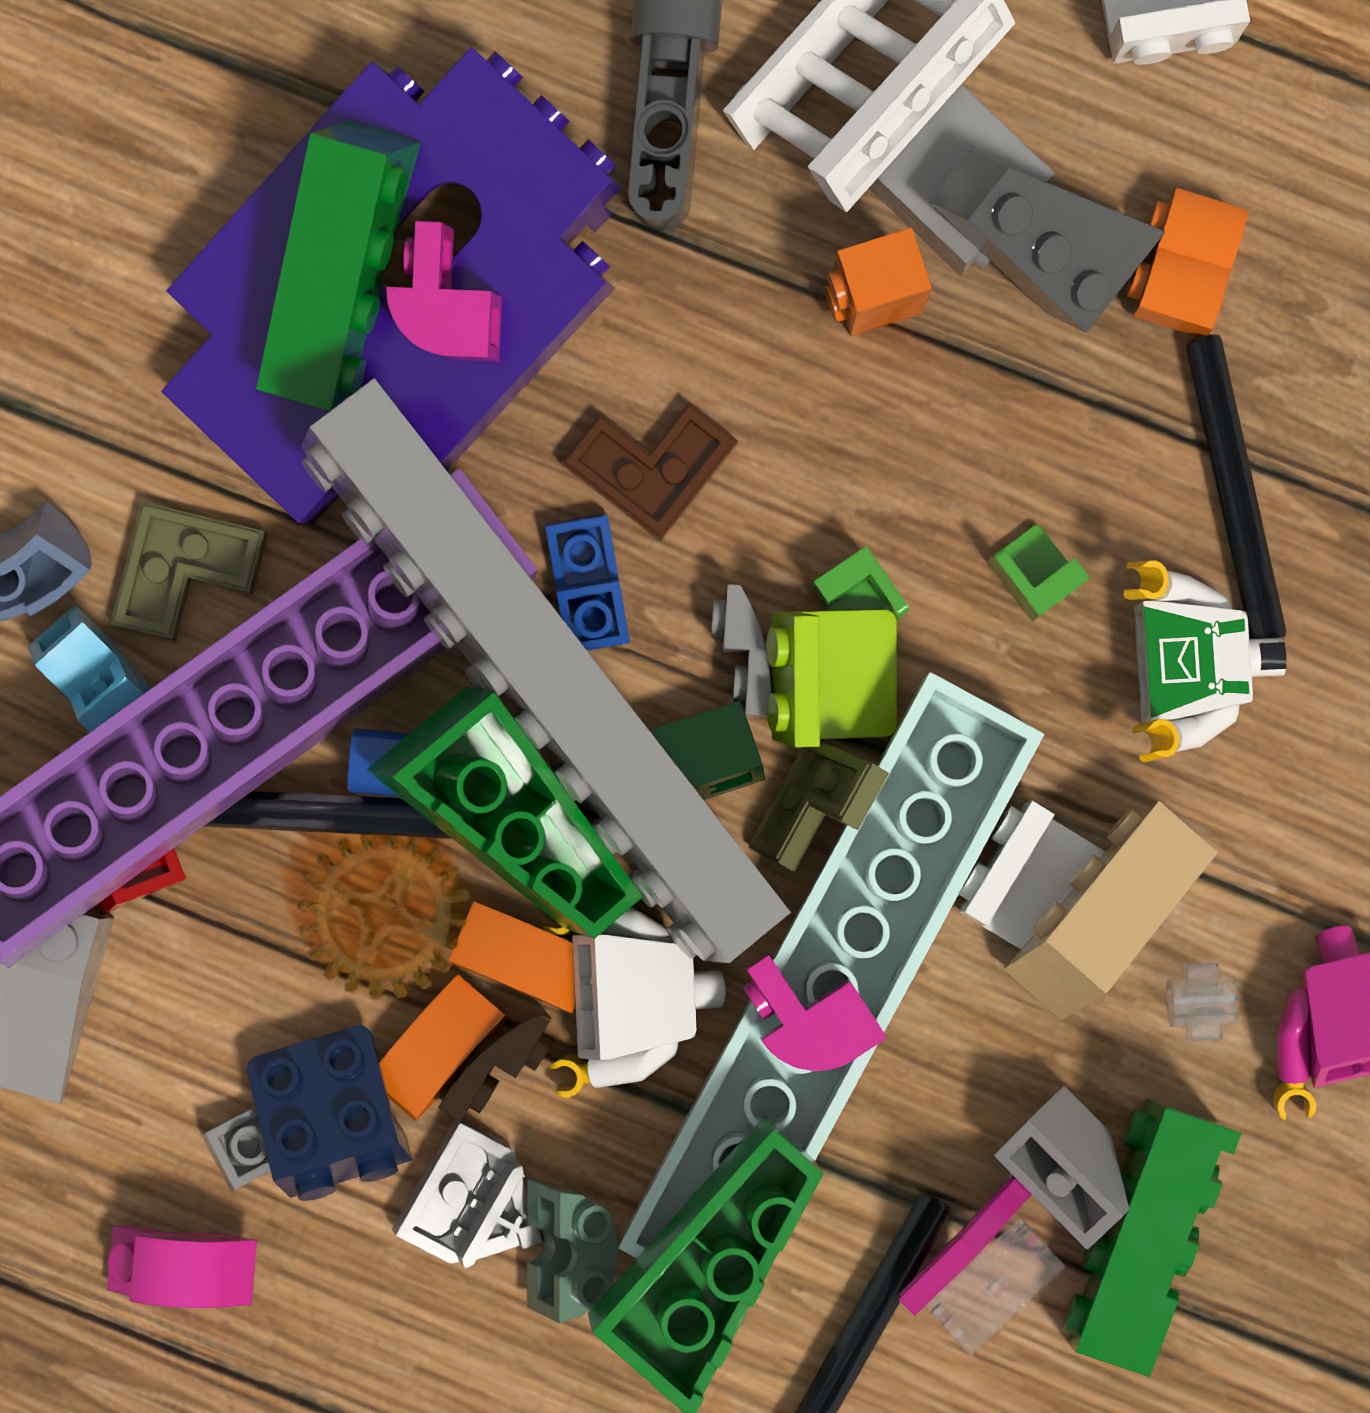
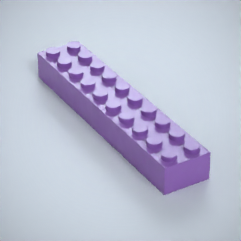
M460 468L450 474L534 582L537 568ZM361 540L355 542L0 796V962L8 968L12 967L447 649L439 642L425 623L424 618L431 612L414 592L406 597L388 577L383 565L389 559L374 540L367 545Z

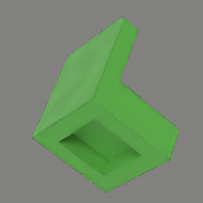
M1039 525L1031 527L1004 549L1001 548L987 561L988 565L1032 622L1091 578L1076 558L1069 562L1065 559Z
M867 545L816 579L811 587L826 610L884 609L891 611L897 621L910 610Z

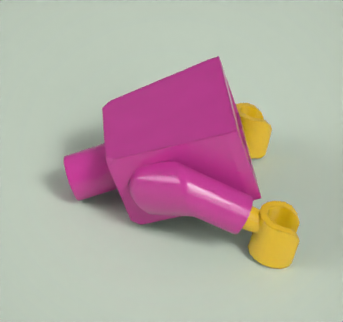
M1350 926L1333 927L1319 933L1315 937L1323 964L1304 970L1299 988L1287 996L1276 1033L1278 1078L1283 1083L1277 1087L1273 1094L1274 1107L1283 1120L1286 1119L1285 1102L1293 1095L1305 1097L1304 1113L1308 1119L1315 1114L1317 1107L1315 1099L1304 1085V1082L1308 1081L1310 1076L1313 1087L1318 1088L1370 1075V953L1360 954L1352 927Z

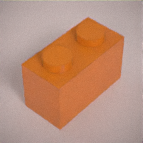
M912 227L838 250L833 272L827 273L829 285L825 286L826 298L833 319L836 323L845 320L850 336L922 314L932 290Z

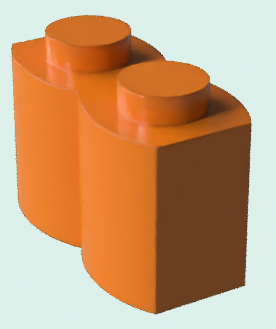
M1175 188L1167 203L1157 201L1148 224L1166 232L1153 247L1149 263L1142 261L1132 275L1127 291V297L1137 300L1132 317L1196 337L1209 335L1213 330L1224 298L1249 210L1180 188Z

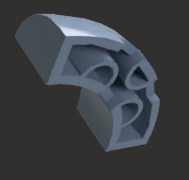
M46 501L22 523L0 534V622L26 612L29 616L36 614L70 591L91 569L90 549L81 533L62 513Z

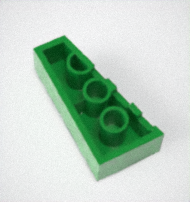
M346 120L310 133L256 390L331 411L360 389L366 367V361L361 358L366 336L372 331L378 315L380 304L378 294L391 256L394 237L421 140L351 120Z
M471 687L463 688L366 769L565 929L595 939L643 897L493 691Z
M1148 1098L1145 1100L1142 1111L1135 1108L1132 1110L1122 1139V1145L1130 1149L1121 1172L1129 1211L1085 1251L1082 1267L1090 1271L1082 1296L1075 1293L1072 1295L1064 1316L1063 1331L1070 1333L1067 1343L1076 1353L1148 1377L1151 1376L1179 1302V1290L1170 1287L1174 1275L1184 1277L1193 1265L1200 1246L1199 1227L1193 1226L1198 1213L1204 1215L1208 1208L1214 1209L1223 1185L1222 1180L1218 1179L1220 1169L1216 1163L1221 1151L1234 1155L1242 1135L1241 1132L1222 1123Z
M764 1115L588 1312L592 1333L683 1413H697L704 1400L703 1394L717 1368H721L733 1346L732 1340L748 1309L750 1307L753 1308L765 1286L764 1280L779 1251H783L819 1184L824 1173L815 1160Z

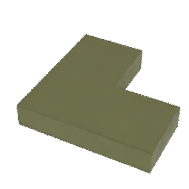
M141 502L111 625L176 641L191 580L248 594L253 593L267 533L250 527Z
M820 741V747H802L749 842L748 848L795 872L825 816L859 830L889 773L867 760Z

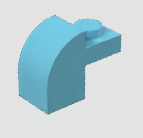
M76 604L28 645L34 665L70 700L77 721L89 732L151 689L130 660Z

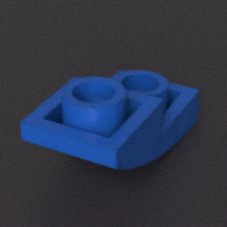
M608 513L545 523L559 610L563 621L587 651L630 643Z

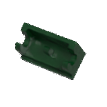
M741 700L649 730L703 800L766 780L763 764Z

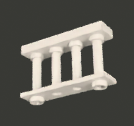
M821 0L748 83L738 90L735 97L723 109V112L744 143L751 149L755 150L765 137L773 131L814 158L807 166L829 201L845 212H848L1014 26L1015 21L1004 0H913L941 17L916 44L873 18L888 0ZM855 37L899 64L875 91H872L831 65ZM813 84L856 111L833 138H829L789 112Z

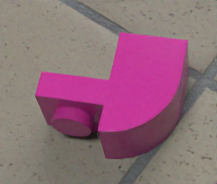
M415 221V238L408 237L406 239L403 259L406 277H413L412 288L386 287L387 302L394 322L409 341L430 353L455 360L499 362L502 296L492 291L451 289L454 229L442 222Z
M769 954L764 955L746 967L753 980L743 986L744 991L763 1020L776 1014L781 1021V1024L760 1037L766 1048L781 1061L803 1070H831L850 1063L887 1038L851 981H844L804 1008Z
M136 1225L112 1226L111 1248L108 1257L107 1291L129 1295V1302L165 1307L220 1308L252 1305L257 1240L215 1231L171 1233Z

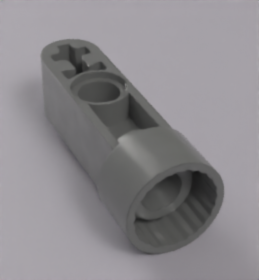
M723 0L633 1L630 40L634 44L641 46L642 49L628 195L631 206L640 221L648 228L656 231H668L678 227L684 222L690 210L704 55L718 49ZM655 69L688 72V78L656 76ZM673 121L682 127L680 140L674 146L667 149H659L649 143L652 129L660 122ZM654 165L665 169L666 187L670 195L675 197L674 200H665L663 202L662 211H654L649 200L645 198V196L656 195L658 190L659 175Z

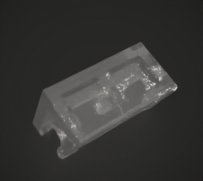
M1019 1218L925 1307L969 1356H974L1067 1268L1031 1228Z

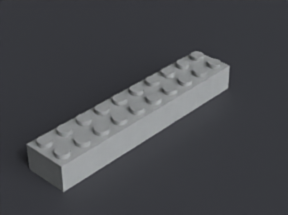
M372 379L311 425L301 446L307 455L301 460V464L308 475L323 492L333 487L348 507L342 513V516L354 534L365 545L372 540L377 543L389 559L383 565V568L394 585L406 597L414 592L431 612L424 618V621L434 636L447 649L456 644L471 663V666L465 670V673L474 687L495 692L535 749L539 750L553 768L551 771L574 802L577 800L593 819L590 822L591 826L612 855L616 852L619 853L633 870L628 877L643 896L641 899L650 908L658 904L673 921V924L667 928V931L677 946L690 959L698 955L705 961L730 963L791 913L376 379Z

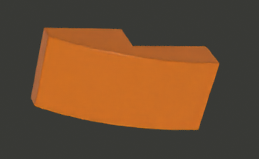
M473 901L448 961L458 967L508 986L518 993L574 1015L576 1012L573 943Z
M457 974L380 1061L389 1099L416 1122L459 1078L461 1068L504 1024L506 1015Z

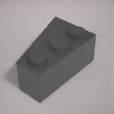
M972 151L967 153L930 201L943 216L1046 314L1087 333L1166 232Z

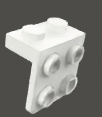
M1102 0L1113 64L1134 60V64L1145 65L1168 59L1174 53L1196 50L1198 54H1211L1224 51L1234 46V43H1237L1250 23L1247 0Z
M1034 801L1024 803L1020 810L1010 806L991 837L999 845L986 866L979 861L975 863L958 894L965 898L958 912L1020 950L1034 935L1031 929L1042 914L1054 902L1057 901L1061 904L1074 889L1069 885V882L1083 864L1093 855L1100 859L1106 852L1053 820L1052 818L1055 814Z

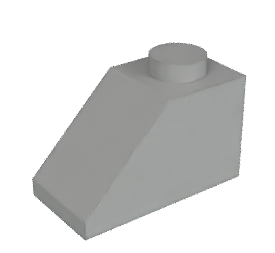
M1065 1086L1049 1099L994 1155L1086 1250L1129 1211L1111 1132Z

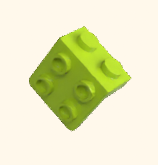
M865 609L771 612V628L767 634L766 650L768 662L771 666V693L767 701V720L772 731V740L792 747H820V739L887 737L894 733L897 726V620L891 611Z

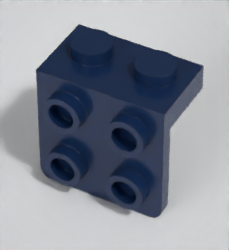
M362 1025L349 1027L255 1056L249 1061L247 1073L272 1179L290 1198L298 1196V1199L301 1201L320 1199L336 1191L335 1184L360 1177L362 1182L385 1179L397 1173V1165L413 1161L407 1136L394 1121L374 1038L367 1027Z

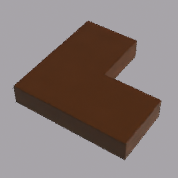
M688 402L649 452L599 413L561 461V466L661 542L734 450L738 440Z

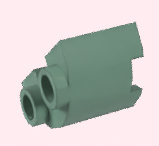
M528 1179L527 1224L541 1229L544 1234L545 1243L541 1254L536 1259L527 1262V1307L557 1323H562L583 1316L611 1288L619 1254L615 1227L613 1226L612 1216L609 1211L585 1196L549 1181Z

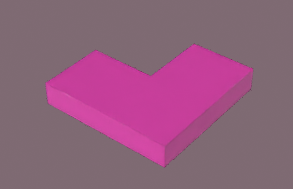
M1012 1175L899 1294L901 1296L899 1301L916 1316L984 1249L1032 1194Z

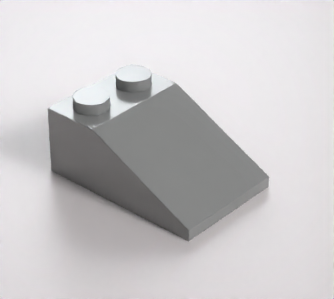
M87 911L12 967L8 968L0 962L1 1088L59 1104L63 1103L114 918Z

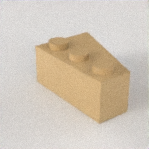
M1160 801L1140 815L1133 809H1130L1115 824L1106 836L1113 844L1100 859L1093 855L1083 864L1069 882V885L1074 889L1061 904L1057 901L1054 902L1042 914L1031 929L1034 935L1003 969L1060 1020L1065 1019L1107 994L1218 853Z

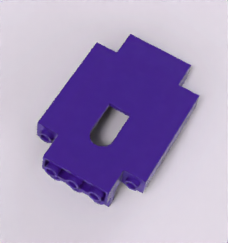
M470 47L421 103L417 100L425 91L399 66L395 65L387 73L371 61L166 290L211 336L161 392L298 523L314 524L339 497L333 487L323 492L301 464V460L307 456L301 446L309 427L330 411L256 390L310 133L346 120H351L422 141L397 229L428 194L439 186L445 184L463 185L469 188L479 200L482 212L481 223L476 234L453 258L451 289L492 291L502 296L499 362L449 359L425 351L413 344L403 335L394 322L387 302L386 286L382 283L378 294L380 304L376 322L372 331L366 336L361 358L366 361V367L360 388L375 378L446 471L449 470L615 289L603 277L610 266L584 241H581L575 249L569 244L586 226L596 232L612 215L605 205L621 187L608 174L617 165L589 139L580 148L575 145L562 132L570 121L542 95L533 104L522 95L515 86L523 77L496 51L485 60L475 49Z

